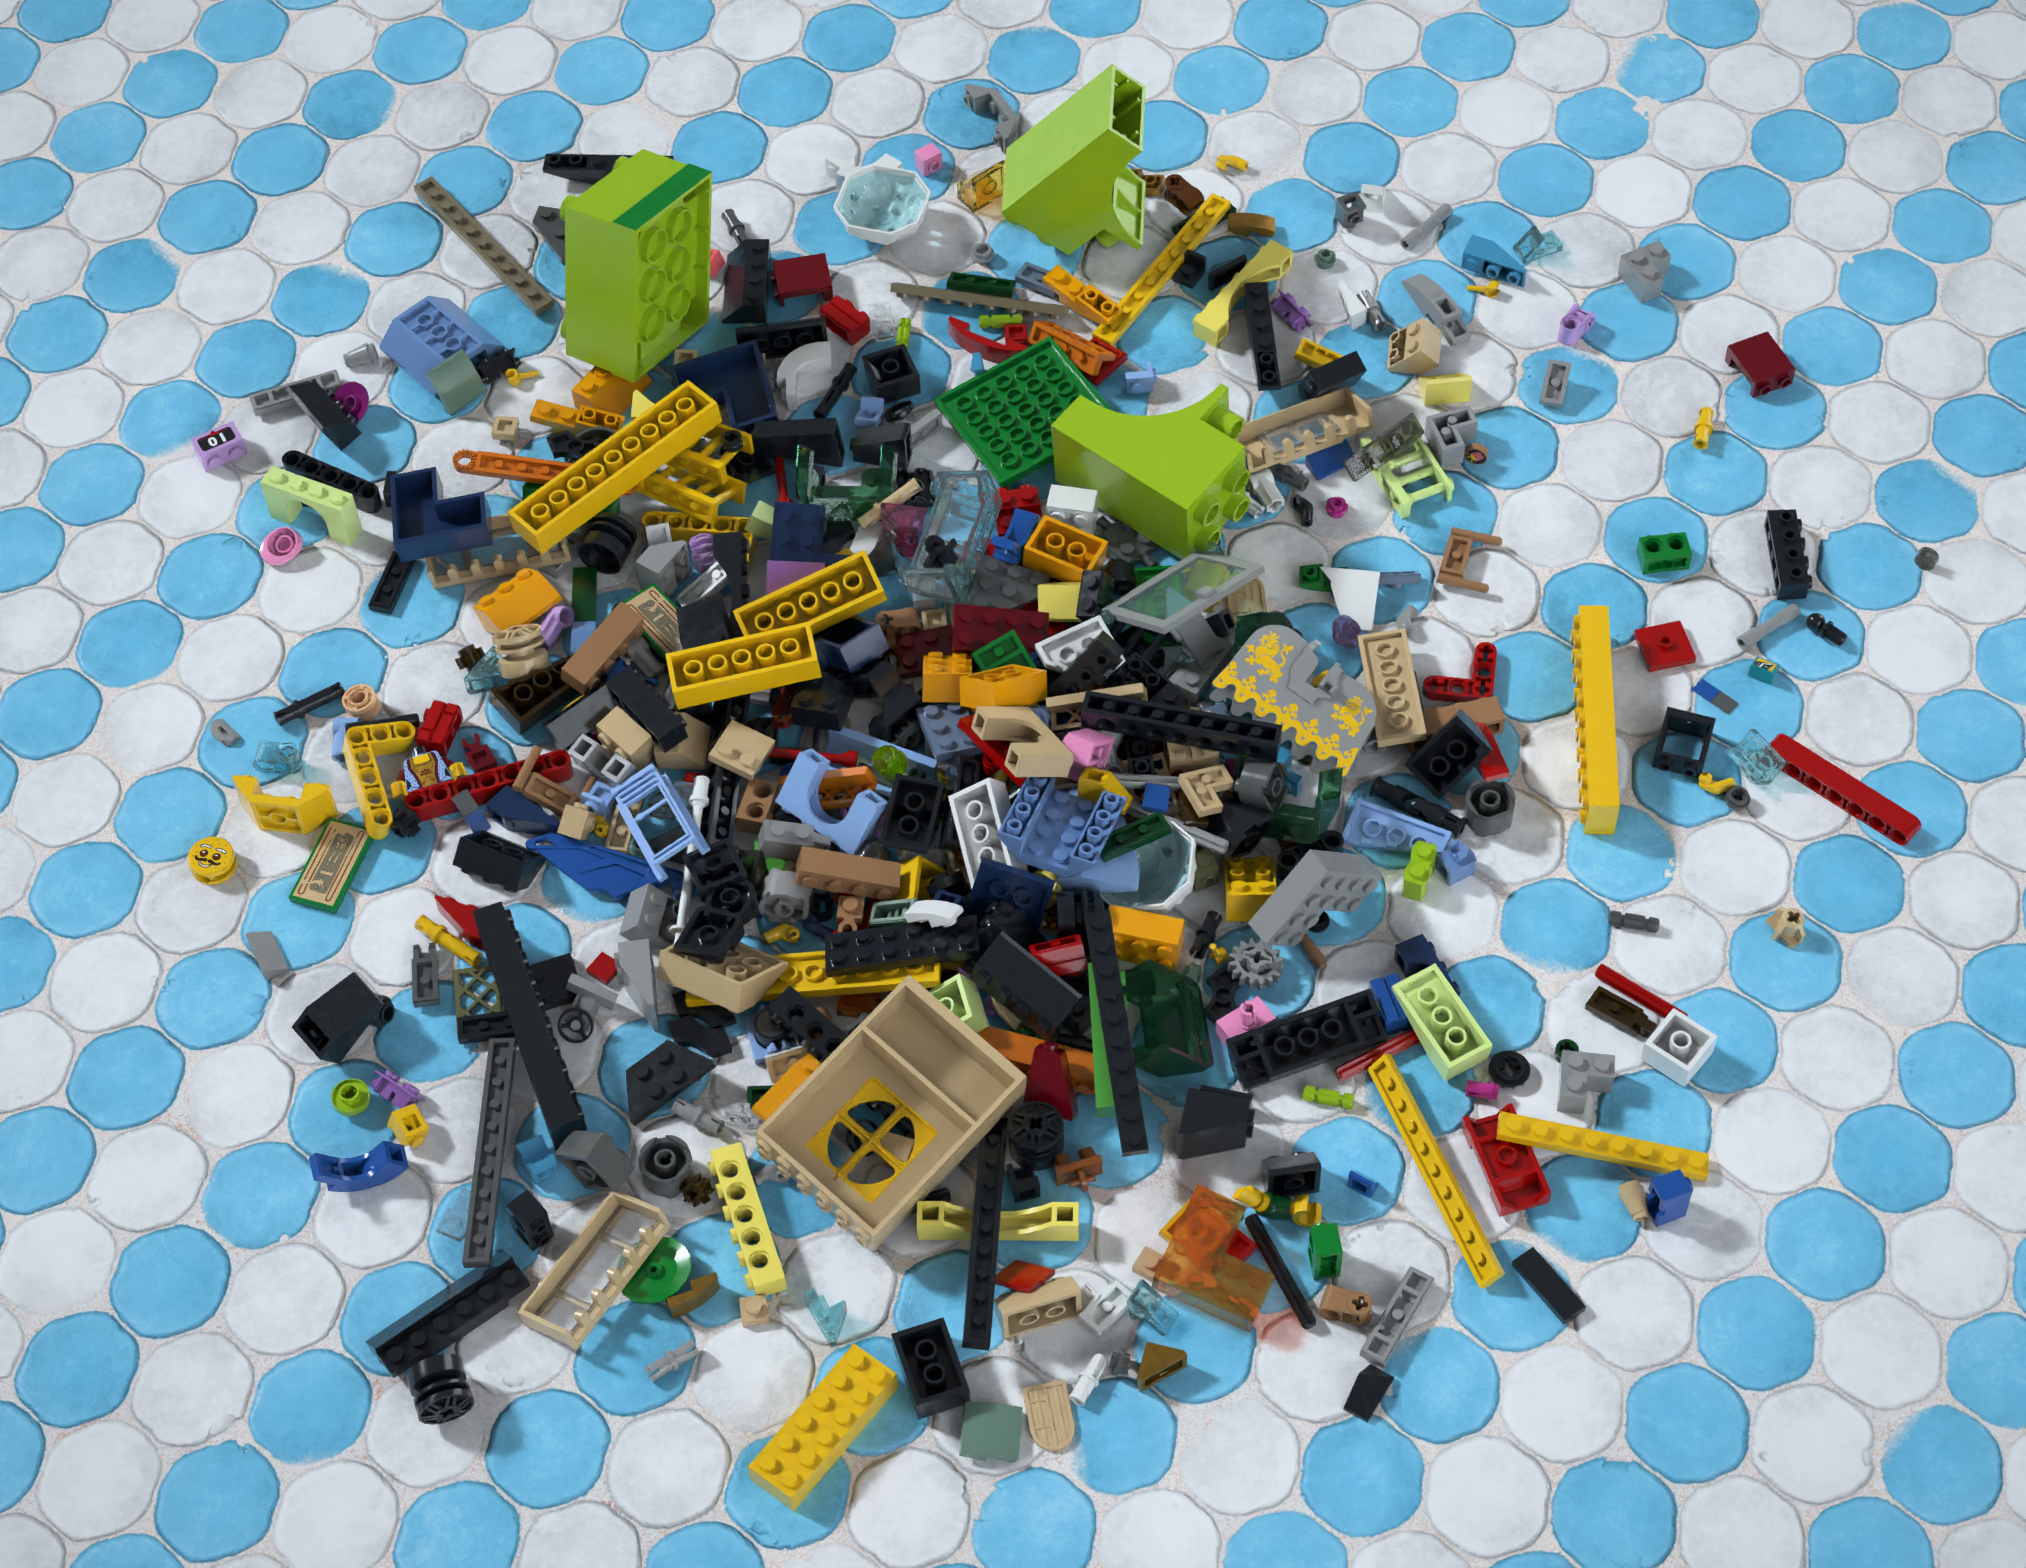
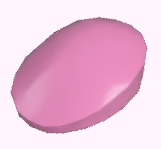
M290 527L275 529L266 536L261 544L260 555L262 559L274 566L289 562L302 549V536Z

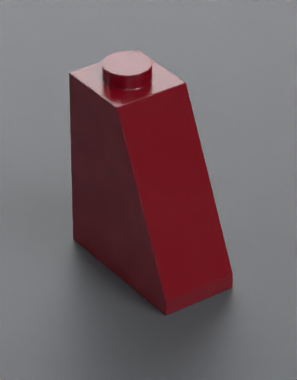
M1045 1041L1034 1049L1023 1103L1031 1101L1046 1102L1059 1111L1062 1119L1073 1121L1078 1116L1079 1110L1066 1050L1058 1048L1059 1045L1054 1042Z

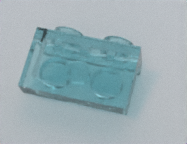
M1750 729L1736 747H1730L1726 750V753L1731 757V762L1741 768L1747 774L1746 778L1755 785L1771 784L1787 764L1756 729Z

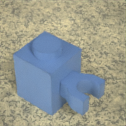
M1455 839L1448 843L1447 850L1437 854L1435 869L1447 885L1451 886L1474 874L1477 859L1471 849H1467L1463 842L1460 843L1458 839Z

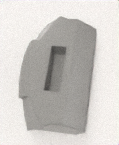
M216 719L210 725L211 734L218 741L229 747L241 737L223 719Z

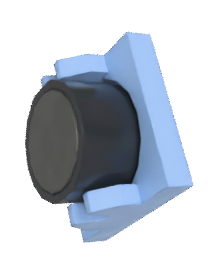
M764 1004L758 1008L757 1014L744 1017L756 1065L765 1063V1055L799 1046L788 1037L789 1033L782 1027L778 1029L769 1020V1009ZM796 1015L790 1018L792 1022H798Z

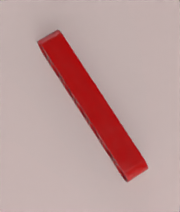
M1778 734L1763 750V757L1768 763L1898 845H1907L1922 827L1920 820L1915 815L1785 734Z
M556 750L539 755L531 772H538V774L556 784L565 782L573 776L570 755L564 750ZM526 759L460 777L455 781L453 779L411 791L405 797L406 808L415 811L421 819L420 822L459 812L452 798L465 789L469 791L478 806L486 804L506 785L512 788Z

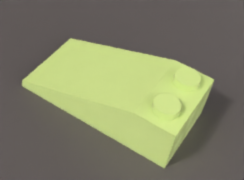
M1436 963L1391 987L1430 1061L1444 1081L1489 1059L1493 1046Z
M959 973L928 991L976 1033L989 1026L976 983Z

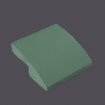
M462 349L426 373L433 391L439 395L445 411L450 415L486 391L478 372Z
M965 1402L963 1404L959 1456L986 1461L990 1457L1015 1463L1019 1459L1023 1407L989 1402Z

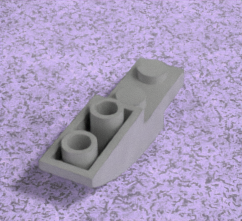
M1421 273L1402 281V285L1424 317L1430 316L1451 347L1470 340L1472 334L1460 318L1463 312L1441 286Z

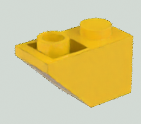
M1086 766L1078 779L1077 796L1096 803L1103 790L1126 797L1127 801L1121 812V815H1125L1133 801V797L1110 771Z

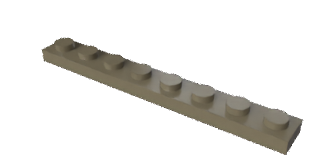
M899 282L891 283L890 292H896V297L909 298L910 295H917L918 300L923 301L939 298V303L953 304V301L962 302L961 306L975 307V304H982L983 309L996 310L997 307H1003L1005 312L1018 313V310H1025L1027 315L1040 316V313L1049 314V318L1062 320V316L1069 315L1070 307Z

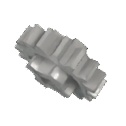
M1250 938L1249 944L1240 941L1239 947L1234 946L1232 953L1229 954L1228 971L1233 972L1231 978L1233 980L1239 978V985L1242 986L1246 983L1249 990L1253 986H1257L1258 990L1261 991L1263 985L1271 988L1273 982H1279L1284 968L1282 966L1284 958L1279 957L1280 950H1272V945H1263L1264 942L1261 939L1258 943H1255L1253 938Z

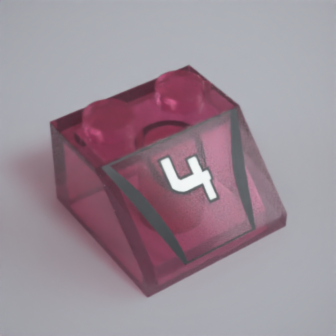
M881 502L883 536L901 557L924 560L926 553L924 542L929 536L927 508Z

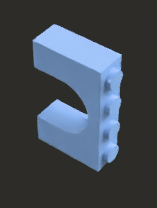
M812 748L799 752L775 802L781 805L785 812L798 817L802 824L814 825V829L821 835L830 836L831 842L839 846L843 853L857 855L864 852L889 802L871 789L857 794L848 814L843 820L830 817L820 805L818 789L831 761Z

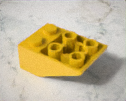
M1262 855L1255 858L1236 857L1228 860L1223 858L1226 922L1250 921L1277 889L1273 857Z

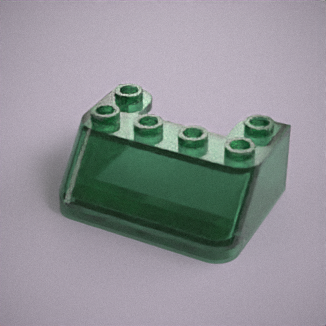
M1150 959L1125 972L1126 986H1122L1123 994H1126L1128 1002L1139 1006L1140 1022L1144 1034L1145 1046L1138 1044L1132 1048L1135 1067L1160 1078L1203 1072L1212 1067L1214 1059L1202 994L1198 984L1193 979Z

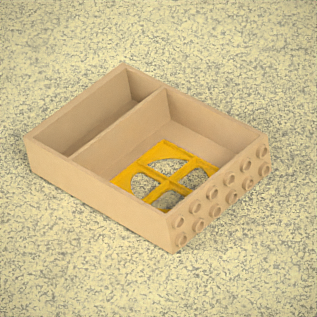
M908 975L755 1131L756 1144L759 1148L757 1152L766 1161L772 1160L777 1164V1170L786 1179L791 1177L798 1183L796 1187L805 1196L810 1194L817 1200L816 1205L824 1213H832L837 1218L835 1220L836 1223L843 1230H851L856 1235V1241L863 1248L867 1249L870 1247L875 1252L917 1208V1201H923L1025 1094L1027 1076ZM884 1101L892 1104L895 1107V1111L874 1133L865 1131L848 1115V1111L851 1108L865 1102ZM903 1117H907L912 1122L915 1132L914 1147L906 1162L898 1160L880 1143L881 1139ZM842 1123L861 1139L862 1145L841 1167L836 1168L832 1165L828 1156V1141L834 1125ZM871 1151L878 1154L895 1170L894 1175L890 1178L873 1184H858L847 1178L848 1173Z

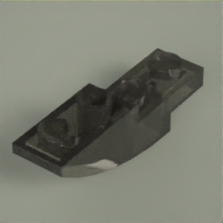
M1410 413L1377 435L1376 439L1341 462L1352 481H1358L1372 470L1379 469L1399 455L1425 432L1415 414Z

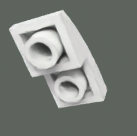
M922 900L916 901L903 915L908 923L929 921L932 928L942 925L946 928L955 924L958 916L964 910L962 906L946 901Z

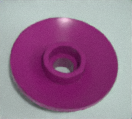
M352 381L343 384L333 398L334 401L338 399L347 408L344 412L346 415L350 413L358 422L364 417L368 409V392L358 382Z

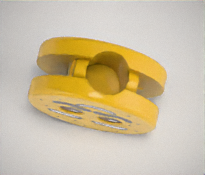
M212 836L199 840L191 847L188 853V864L196 880L203 884L216 885L225 882L235 873L237 858L232 845L226 839Z

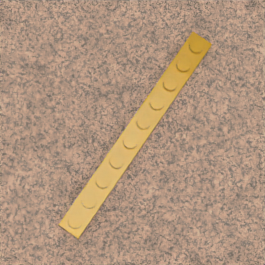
M1212 193L1120 300L1118 305L1123 308V312L1109 325L1100 324L1092 333V338L1096 337L1114 346L1184 262L1185 251L1187 249L1194 251L1229 210L1231 201Z
M1384 1054L1367 1070L1479 1288L1486 1289L1502 1277L1505 1272L1392 1055Z

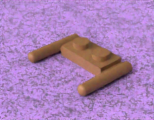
M1452 527L1436 583L1487 593L1489 590L1488 584L1463 579L1473 541L1500 546L1502 538Z
M535 745L532 747L514 781L512 789L516 792H521V795L562 816L566 804L574 806L575 802L582 803L581 796L578 798L575 793L536 772H531L542 751L539 746ZM594 776L589 777L582 792L589 793L596 781H598L597 778Z

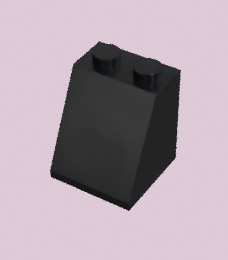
M1188 1088L1178 1133V1159L1184 1160L1244 1148L1247 1138H1252L1254 1131L1255 1110L1251 1109V1099Z

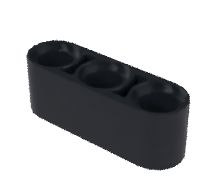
M1335 830L1326 831L1282 851L1277 859L1278 878L1284 881L1310 849L1343 853V835Z

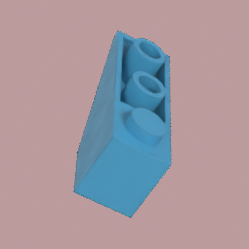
M1476 235L1471 236L1463 251L1461 268L1523 288L1525 287L1527 269L1494 241Z

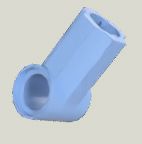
M360 718L333 719L332 731L334 741L331 754L333 761L339 764H346L342 751L346 735L345 723L361 721Z

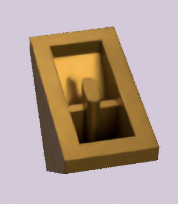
M1146 1342L1137 1376L1138 1390L1142 1392L1187 1367V1353L1185 1350Z

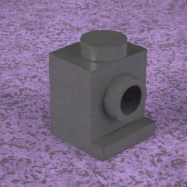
M1356 191L1336 198L1335 217L1343 228H1354L1356 224L1363 221L1366 204ZM1351 203V207L1348 208L1346 204Z

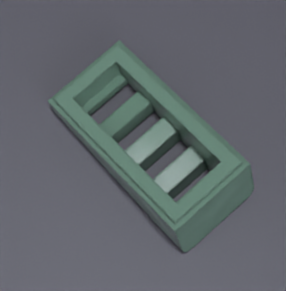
M911 898L873 902L869 925L872 928L909 924L903 914L919 900Z

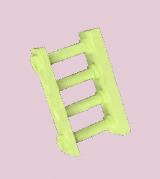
M1410 421L1406 422L1405 435L1382 444H1374L1369 436L1360 439V456L1401 519L1410 516L1413 502L1440 492L1447 502L1452 501L1454 490L1452 479L1446 476L1422 440L1420 431L1417 428L1415 429ZM1409 444L1414 451L1390 461L1384 460L1381 453ZM1417 460H1420L1424 466L1421 470L1401 477L1395 476L1391 471ZM1428 476L1435 483V485L1411 494L1406 493L1402 488L1404 485Z

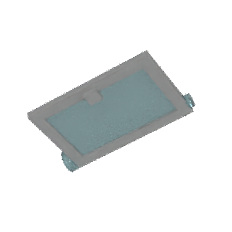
M1209 541L1205 545V550H1197L1100 609L1101 618L1107 625L1117 620L1166 634L1265 573L1264 566L1222 555L1219 547Z

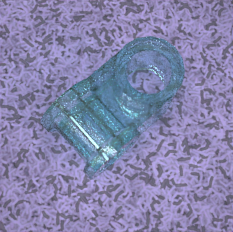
M259 742L253 761V767L263 773L295 774L304 765L302 757L298 755L297 746L290 742Z

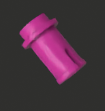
M1467 1080L1465 1096L1489 1099V1102H1492V1100H1497L1499 1085L1494 1084V1081H1491V1084Z

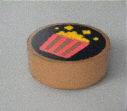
M1471 443L1467 445L1464 457L1468 462L1480 465L1487 461L1489 451L1480 443Z

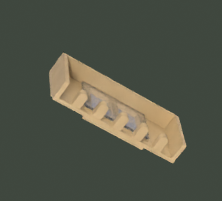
M1345 386L1247 422L1235 440L1245 446V466L1251 474L1278 463L1283 465L1344 442L1343 439L1373 429L1372 408Z

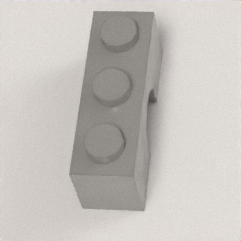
M583 733L567 752L580 767L614 788L639 772L631 762L616 753L612 756L598 742Z

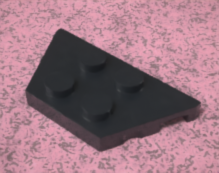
M670 1040L665 1041L626 1070L629 1120L636 1126L713 1070L716 1065L712 1060Z

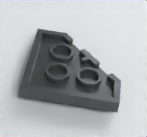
M538 206L532 221L533 227L542 235L545 243L552 252L556 253L559 261L565 266V222L560 219V209Z
M982 554L967 605L1021 609L1025 604L1038 601L1037 585L1048 583L1050 575Z

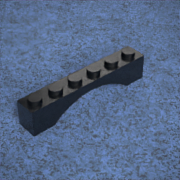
M741 531L713 534V556L727 574L731 587L732 602L729 620L735 638L743 637L744 635L733 610L746 605L747 598H750V586L747 584V576H750V564L747 561V553H750V542Z

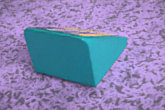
M1757 656L1750 666L1748 676L1771 684L1780 665Z

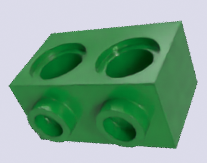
M1686 532L1639 537L1636 553L1642 574L1689 569L1692 552Z
M1321 1222L1310 1226L1307 1252L1313 1280L1340 1277L1343 1250L1337 1223Z

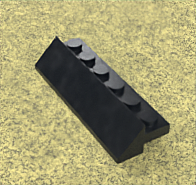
M1370 988L1226 1039L1232 1072L1235 1071L1243 1092L1386 1042L1388 1036L1378 1016L1380 1011Z
M501 1250L492 1256L491 1267L474 1268L367 1340L366 1344L379 1362L385 1366L390 1375L395 1378L417 1362L439 1354L509 1306L508 1300L530 1286L529 1280L515 1264L513 1257Z

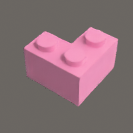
M1090 728L1069 732L1064 737L1062 743L1073 753L1074 757L1073 764L1066 778L1078 782L1086 766L1105 770L1114 738Z

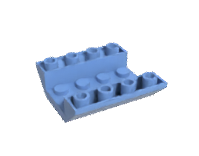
M434 296L425 297L394 318L379 346L382 352L434 397H437L438 394L433 391L426 373L462 349L469 359L481 354L485 359L490 360L498 352L506 349L499 340L450 299Z
M1027 777L997 836L1019 862L1064 877L1094 868L1127 798L1103 790L1096 803L1054 789L1056 777Z

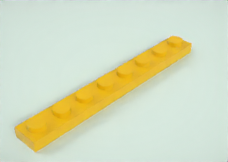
M1502 1111L1498 1116L1496 1137L1498 1140L1665 1174L1680 1169L1684 1177L1704 1182L1708 1177L1709 1153Z

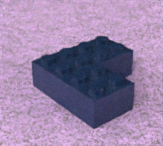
M756 339L669 366L675 389L689 380L715 400L718 407L726 405L732 428L750 434L751 431H754L755 422L780 420L762 352Z
M436 467L390 475L393 544L401 563L493 545L491 509L484 492L444 499L443 484Z
M775 501L770 560L825 563L826 568L852 555L822 553L826 507L816 504Z
M856 615L813 634L820 671L831 665L849 673H856L862 670L865 664L881 658L883 653L890 649L880 625ZM800 682L782 687L789 690L796 689Z

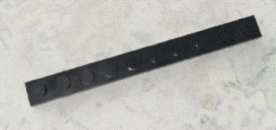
M1110 910L1085 913L1084 919L1122 1157L1149 1153Z
M1003 1117L979 1141L962 1348L987 1351L990 1348L1008 1118Z

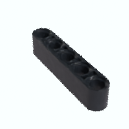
M290 450L282 456V463L286 471L297 475H309L317 482L353 494L357 509L366 513H376L382 508L383 503L379 488L374 483L296 450Z

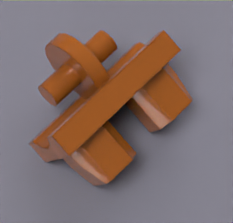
M1091 1146L1078 1151L1080 1159L1078 1161L1071 1162L1069 1155L1066 1153L1055 1156V1181L1057 1186L1069 1183L1070 1188L1080 1185L1081 1191L1086 1192L1088 1191L1087 1183L1096 1181L1095 1176L1103 1174L1101 1155H1096Z

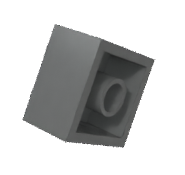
M572 1130L554 1154L587 1189L618 1192L635 1168L628 1161V1155L618 1149L612 1143L613 1139L604 1132Z

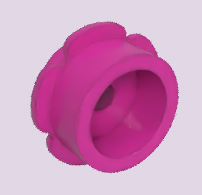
M1331 497L1326 501L1325 509L1330 517L1341 518L1348 510V504L1342 497Z

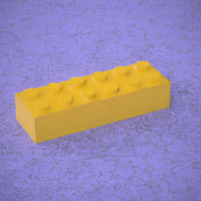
M864 549L735 609L733 613L744 636L805 622L810 623L813 635L888 599Z
M809 622L665 654L677 709L822 677Z
M853 1344L749 1464L748 1470L751 1481L789 1509L795 1511L898 1389L897 1373L856 1344Z

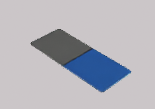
M1701 679L1692 688L1695 693L1727 714L1739 704L1704 679Z
M467 789L452 798L473 833L482 830L487 831L491 828V825Z

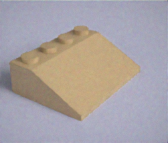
M741 942L735 951H728L722 963L675 953L673 944L660 951L657 979L667 982L669 986L681 988L690 995L704 998L711 1004H718L727 1008L732 1013H741L759 1001L786 970L788 962Z

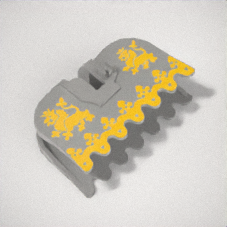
M1282 625L1264 626L1256 630L1249 637L1231 662L1212 681V685L1216 689L1209 695V698L1215 703L1231 699L1232 706L1230 710L1231 714L1235 717L1251 713L1252 720L1283 725L1281 745L1285 741H1290L1292 743V757L1296 760L1310 755L1313 759L1311 763L1313 773L1321 774L1327 769L1331 770L1333 773L1331 784L1337 790H1341L1374 727L1377 713L1374 698L1365 686L1344 674V670L1340 668L1341 664L1338 662L1331 667L1317 688H1314L1310 684L1314 678L1313 672L1318 664L1316 653L1322 643L1317 639L1314 642L1308 643L1289 627Z

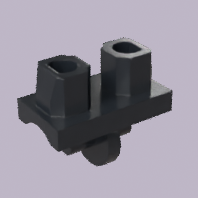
M930 535L926 538L924 548L929 553V556L922 564L926 570L933 568L938 577L951 571V566L959 560L954 551L958 544L955 538L951 539L947 545L938 535Z

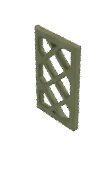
M490 965L453 970L456 1025L457 1017L471 1016L472 1014L470 1013L478 1004L488 1010L486 1014L502 1012V999L495 980L490 984L481 978L486 972H492ZM469 975L473 979L465 987L461 986L459 976ZM477 981L487 987L479 997L469 991ZM491 991L496 993V1003L493 1006L483 1001ZM465 994L474 1000L466 1010L461 1008V998Z

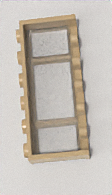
M508 514L491 517L493 545L427 557L426 565L427 574L434 589L516 573L524 568L536 569L570 562L572 559L568 536L541 554L513 530Z
M620 1191L610 1192L517 1312L526 1327L533 1328L557 1339L576 1351L671 1227L661 1208Z

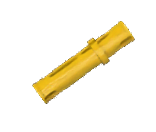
M421 915L415 923L417 924L414 925V928L427 935L431 942L442 945L472 967L480 963L483 954L452 935L445 926H439L425 915Z

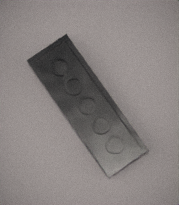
M977 915L958 917L955 924L946 928L943 925L932 928L929 921L923 923L917 922L826 934L825 968L827 978L980 958L979 938L977 937L979 932Z

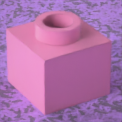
M933 142L914 151L915 167L924 177L943 168L942 152Z

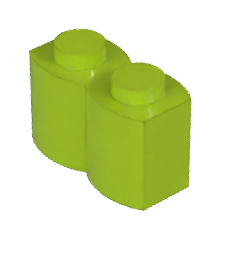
M1417 841L1411 850L1410 862L1404 870L1403 897L1419 902L1425 897L1429 879L1432 877L1435 869L1436 845L1423 841Z

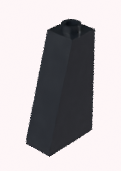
M836 417L755 422L754 431L750 433L758 455L835 467L843 466L845 447Z

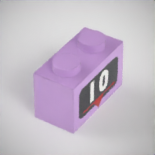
M233 421L190 439L195 455L205 472L248 454L244 440Z

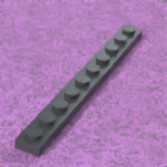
M515 1038L489 1039L462 1260L464 1268L491 1267L517 1048Z

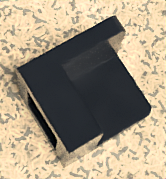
M1229 608L1205 618L1215 635L1220 638L1238 630Z
M1012 1163L1006 1164L1007 1178L1015 1203L1041 1197L1039 1179L1037 1175H1034L1032 1168L1014 1172Z

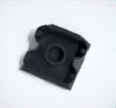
M721 446L718 456L713 459L719 460L726 452L723 446ZM755 446L753 454L740 450L725 466L727 475L745 482L746 485L775 473L776 468L765 455L757 454Z
M895 467L891 475L883 478L882 490L885 491L886 498L912 480V478L917 481L922 491L916 493L890 512V514L942 505L932 470L916 468L914 472H909L903 467Z

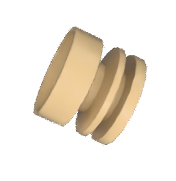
M540 624L516 625L499 631L492 636L493 644L497 645L494 648L496 654L505 655L498 660L502 678H520L529 675L531 671L538 668L541 670L551 666L546 648H535L544 642L543 636L540 635L542 633Z

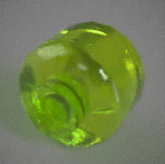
M892 745L879 747L872 756L871 763L873 769L887 780H894L896 773L905 774L907 770V756Z

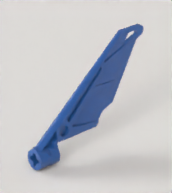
M557 832L529 839L525 843L527 850L537 851L586 891H604L614 900H620L629 897L630 892L648 883L656 888L670 885L674 898L680 902L683 871L663 866L669 878L660 883L647 860ZM543 841H548V842L551 843L552 845H536V844H537V843H540V842H543ZM692 884L691 898L699 896L694 884Z

